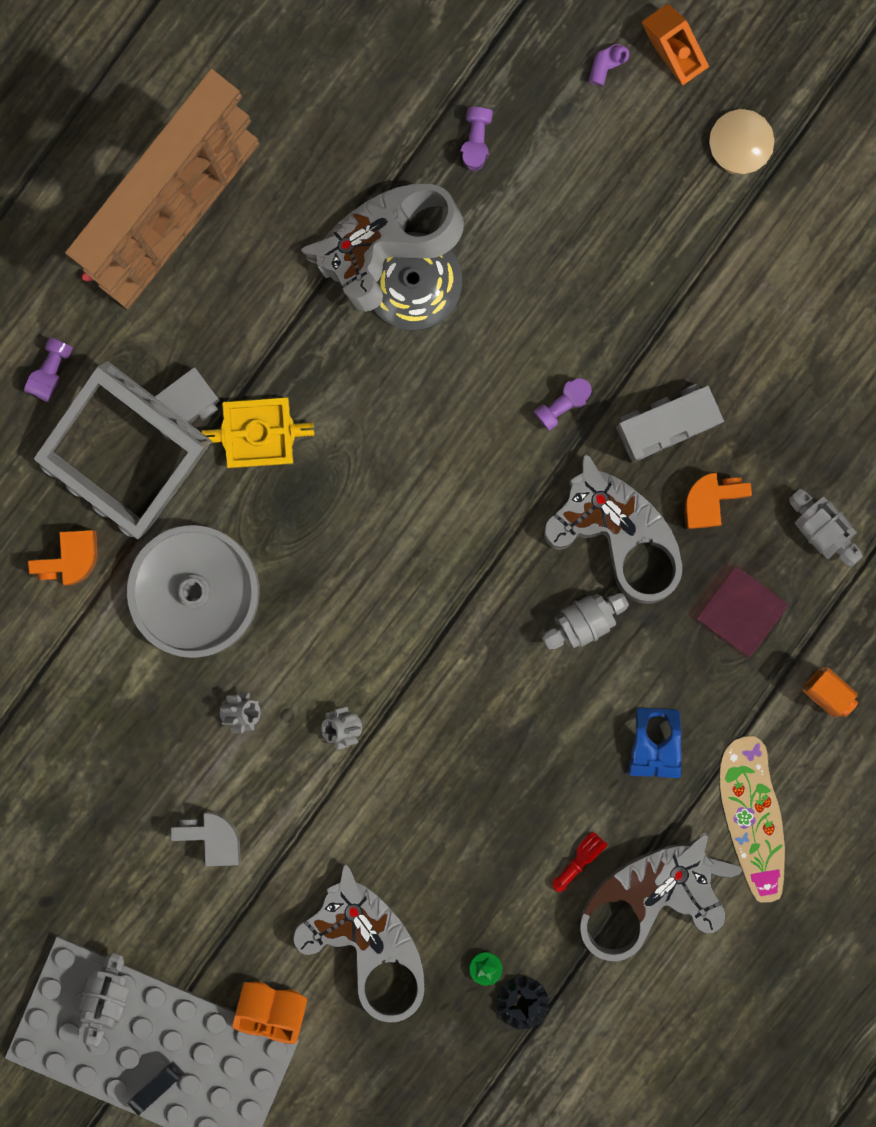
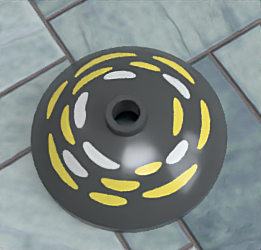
M408 232V233H406V234H408V235L416 236V237H421V236H426V235H428V234L419 233V232ZM452 250L435 258L389 257L385 259L382 275L377 281L383 292V299L381 304L373 310L386 323L396 328L410 331L428 329L445 320L456 307L462 290V272ZM411 273H416L420 278L419 282L414 285L409 284L407 276Z

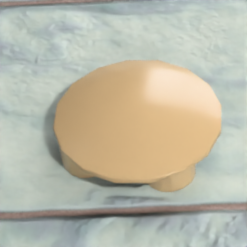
M745 109L729 111L720 117L710 132L709 140L712 156L719 166L723 167L729 174H747L760 169L772 155L775 142L772 128L766 119L754 111Z

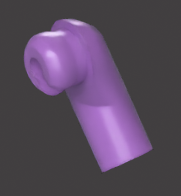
M614 44L597 52L588 82L593 85L604 86L607 71L628 61L629 50L627 47Z

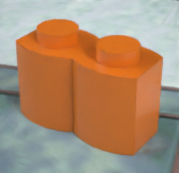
M820 667L801 689L831 717L837 718L842 715L847 717L858 704V701L855 700L858 693L829 667Z
M260 981L244 982L232 1028L250 1035L266 1036L277 1042L296 1044L308 998L291 989L284 991L274 990Z

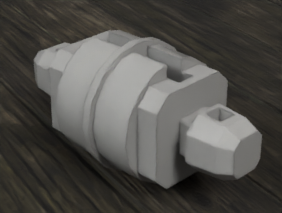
M799 489L789 498L790 504L796 512L802 514L795 522L799 531L808 539V543L812 544L827 559L837 552L840 555L839 558L846 565L854 566L863 557L857 545L850 542L858 532L852 527L853 525L844 516V513L840 512L831 501L829 502L823 496L814 503L813 497L806 491Z
M598 594L594 596L588 595L579 601L575 600L572 602V605L560 611L561 614L554 617L558 628L552 627L542 635L541 638L547 649L561 647L564 645V641L573 649L577 646L583 647L592 641H597L599 637L610 632V628L616 625L612 614L619 615L629 606L624 594H612L606 597L607 601Z
M109 953L102 966L105 971L94 970L92 978H87L84 991L81 992L82 998L78 1011L81 1013L80 1021L89 1024L88 1027L84 1028L83 1043L87 1046L97 1048L105 1034L102 1029L113 1030L115 1022H120L123 1009L126 1008L125 1002L129 989L126 988V978L118 976V973L122 974L124 966L123 956ZM109 981L110 985L107 996H104L106 982ZM100 1004H102L104 1006L102 1009L101 1018L99 1020L96 1018L100 1008Z

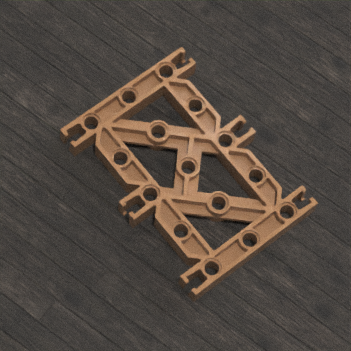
M213 69L207 73L65 252L72 260L84 268L83 271L100 284L99 287L127 310L260 144L258 138L246 130L251 123L249 115L236 106L242 98L240 91Z

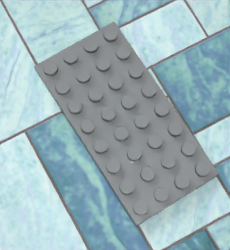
M59 935L56 937L5 1059L135 1115L137 1114L129 1107L128 1101L168 1064L174 1061L184 1072L183 1076L141 1113L140 1117L163 1127L263 1126L297 1047L299 1038L296 1044H287L274 1041L266 1036H256L240 1032L232 1028L236 1011L124 964L122 974L118 973V976L126 978V988L129 991L125 1002L126 1008L123 1009L120 1022H115L113 1030L102 1029L105 1034L97 1048L87 1046L83 1043L84 1028L88 1027L89 1024L80 1021L81 1013L78 1011L82 998L81 992L84 991L87 978H92L94 970L105 971L102 966L107 956ZM109 981L106 982L104 996H107L110 985ZM100 1004V1008L96 1018L99 1020L101 1018V1013L104 1006L102 1004Z

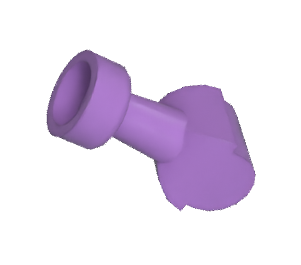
M467 108L466 120L472 124L468 142L462 145L460 155L463 156L464 167L470 171L480 170L484 166L485 159L489 157L488 148L484 144L485 125L492 122L493 111L487 108Z
M49 337L45 345V349L49 351L48 356L40 370L31 373L24 388V392L35 395L46 402H50L58 387L60 376L56 375L61 358H69L73 347Z
M582 378L576 379L571 383L568 381L564 386L562 395L549 407L541 404L533 412L548 431H551L558 425V420L556 419L558 416L572 407L581 408L586 405V400L592 392L591 386L588 381Z

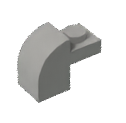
M206 811L204 813V824L199 825V819H180L179 825L171 827V841L205 840V866H232L241 863L238 831L234 824L224 815Z

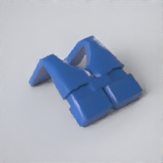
M637 708L636 735L631 751L632 759L629 761L628 768L631 776L653 777L656 774L657 777L663 778L681 777V718L678 710ZM654 716L667 719L671 729V735L659 745L653 743L646 733L648 720Z

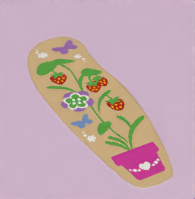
M746 736L734 740L724 752L720 768L721 798L731 838L751 892L759 902H773L780 899L784 883L785 844L782 818L770 779L766 746L757 737Z

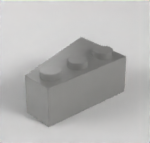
M697 383L681 390L682 397L670 401L669 397H665L650 404L652 410L642 414L636 410L620 417L622 422L618 424L616 429L631 463L724 422L709 386L700 388Z

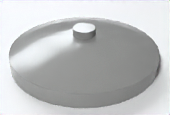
M181 526L159 534L140 551L128 577V606L137 628L157 648L180 657L210 656L232 646L250 627L259 604V579L256 568L248 553L229 535L205 526Z

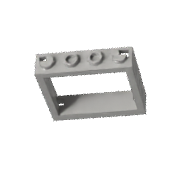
M107 361L98 366L34 457V460L40 464V468L46 474L63 481L66 484V488L72 494L89 501L92 504V508L98 514L115 521L118 524V528L124 534L139 539L149 531L213 441ZM100 385L188 452L141 519L54 453L56 447Z

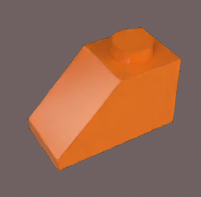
M668 3L641 22L652 45L681 85L686 84L709 67L687 20Z

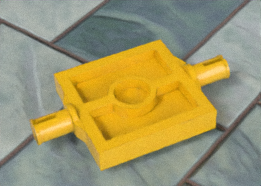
M289 398L223 402L224 419L221 429L202 430V434L205 436L215 435V437H208L213 441L212 443L222 442L226 450L227 468L293 464L292 446L295 437L314 436V430L301 431V429H313L314 423L294 424L290 416Z

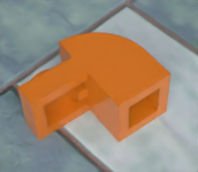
M717 473L708 474L697 480L688 490L684 501L686 529L721 526L719 500L751 497V483H742V477L722 479L723 485L718 486Z
M97 531L60 532L61 559L28 561L29 574H38V580L58 579V573H62L63 585L68 586L79 583L90 575L96 565L98 556Z

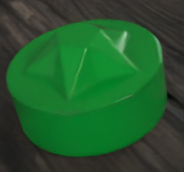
M480 952L470 962V975L480 985H492L502 975L501 960L492 952Z

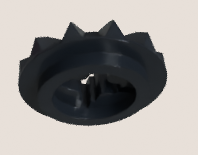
M521 976L510 979L501 987L497 995L496 1004L500 1017L505 1024L517 1030L532 1029L544 1020L549 1010V998L545 988L537 980L530 977ZM517 990L521 991L525 999L537 998V1000L532 1001L528 1005L529 1011L527 1012L529 1016H525L521 1008L509 1009V1007L518 1002Z

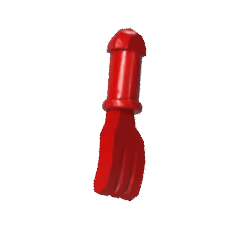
M592 832L581 842L577 848V856L574 861L571 859L569 865L553 880L552 888L554 891L562 892L566 890L568 884L575 876L583 871L582 868L586 864L591 863L607 847L608 844L600 836L598 837V834Z

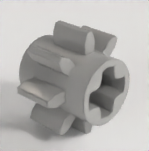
M248 692L227 695V701L220 707L222 725H231V733L253 731L254 724L260 719L259 702L249 700L250 693Z
M348 707L338 708L325 714L327 719L322 723L321 732L323 738L328 743H335L336 750L358 743L356 737H359L362 732V723L357 714H349Z

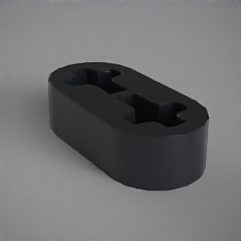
M172 1061L134 1095L127 1104L139 1116L178 1081L184 1072Z

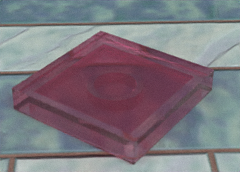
M735 566L697 619L751 658L789 604Z

